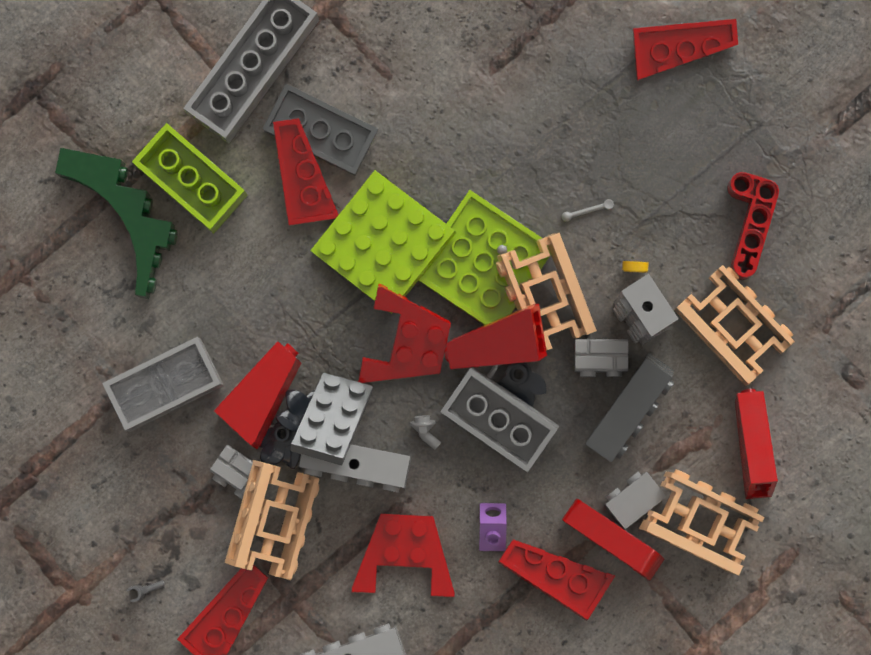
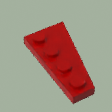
M736 19L633 28L636 78L640 80L738 45Z
M299 118L273 122L288 225L337 218L339 215Z
M514 539L498 561L499 564L586 621L590 618L615 578V575L570 561L562 556L553 555L545 552V550Z
M253 565L252 571L241 568L177 640L193 655H228L269 577L256 565Z

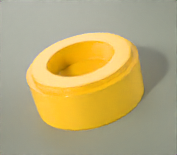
M623 261L622 270L624 272L647 273L649 262Z

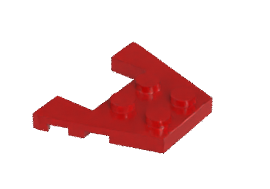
M378 284L374 309L400 314L390 361L363 357L358 382L366 383L440 374L451 326L450 321L423 306L420 307L407 300L405 296L396 294L383 284Z
M380 514L353 583L352 592L376 593L377 565L432 568L431 596L454 597L455 592L434 517Z

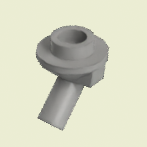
M430 415L415 416V421L410 422V426L419 433V437L435 450L441 442L429 431L436 424V420H430Z

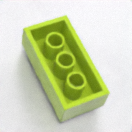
M167 123L132 161L140 171L213 234L248 196L243 188Z

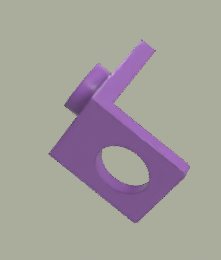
M480 503V551H506V504ZM489 510H497L501 514L496 517L488 516L486 512Z

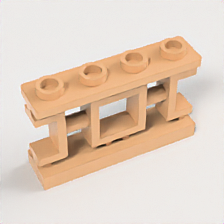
M553 233L537 240L536 243L540 250V253L519 261L516 251L511 250L498 255L497 259L499 262H496L499 275L505 277L508 285L505 287L510 302L514 301L517 311L535 304L530 286L551 279L559 302L540 309L541 316L546 314L551 328L543 330L546 350L552 349L548 336L566 328L570 329L573 338H579L582 335H588L597 331L560 233ZM551 254L557 272L550 271L542 275L537 261L549 257ZM509 261H511L513 269L528 265L532 279L518 285ZM570 304L575 319L560 323L556 310Z
M722 265L709 277L717 288L700 303L691 294L674 311L733 374L747 386L764 371L755 362L760 355L771 345L782 354L795 341L791 338L793 333L784 324L780 326L773 319L775 314L766 305L762 307L755 300L757 295L748 286L743 287L737 281L739 276H737L734 270L730 267L725 268ZM720 278L746 303L745 305L739 298H736L727 307L717 297L727 286ZM709 303L719 313L709 323L716 332L702 320L690 305L699 312ZM735 307L753 325L737 341L718 323ZM756 316L778 337L781 343L773 336L762 345L753 335L763 325ZM745 341L755 351L745 361L752 369L751 371L726 345L727 343L733 350H736Z
M253 460L225 563L252 571L255 558L271 561L270 575L291 580L298 567L299 551L305 542L304 533L306 526L312 517L311 508L313 501L319 492V478L297 472L294 485L277 480L281 467ZM268 484L279 486L275 501L264 499ZM289 489L299 491L295 507L285 504ZM270 506L287 510L280 536L263 531ZM254 535L264 537L261 552L250 550ZM274 541L285 543L281 558L271 555Z
M676 469L674 473L666 471L664 474L666 478L660 486L672 492L662 514L649 510L647 519H643L639 529L729 573L739 576L743 568L740 564L746 556L735 551V548L744 528L746 527L757 532L759 522H763L765 517L757 514L759 509L747 503H744L743 506L734 503L736 498L727 493L721 492L718 495L712 492L713 487L707 483L698 481L695 484L689 481L690 475ZM677 482L703 495V499L692 496L687 507L678 503L683 489L674 486V483ZM721 504L750 518L749 521L738 518L733 529L725 526L724 523L729 512L720 508ZM699 505L717 513L707 537L689 528ZM673 512L682 516L677 530L686 533V537H682L656 524L657 520L668 524ZM719 535L727 538L728 541L723 552L731 555V560L703 547V543L714 546Z

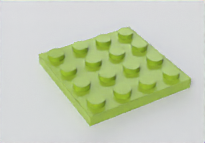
M374 170L310 251L374 301L378 284H383L396 294L406 297L453 238L456 231Z
M469 190L447 222V225L454 229L456 234L418 281L483 325H486L512 314L516 308L514 301L510 302L506 294L505 287L508 285L505 277H501L496 268V262H499L497 256L500 255L497 252L498 246H506L507 252L515 250L519 261L540 253L536 241L542 239V237ZM550 256L537 261L540 270L546 264ZM528 265L513 269L518 285L532 279Z

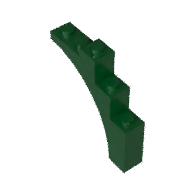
M60 148L55 173L60 178L80 183L97 192L111 204L123 220L130 234L136 254L137 281L135 295L139 298L149 299L150 293L154 294L157 285V279L154 278L155 269H159L162 262V253H159L160 249L170 251L171 245L176 244L178 230H175V225L172 222L146 217V214L151 213L153 199H150V194L147 191L121 186V183L126 182L128 168L125 167L126 164L121 159Z

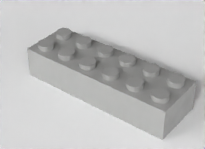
M263 0L183 108L187 115L229 144L319 22L317 12L300 0Z

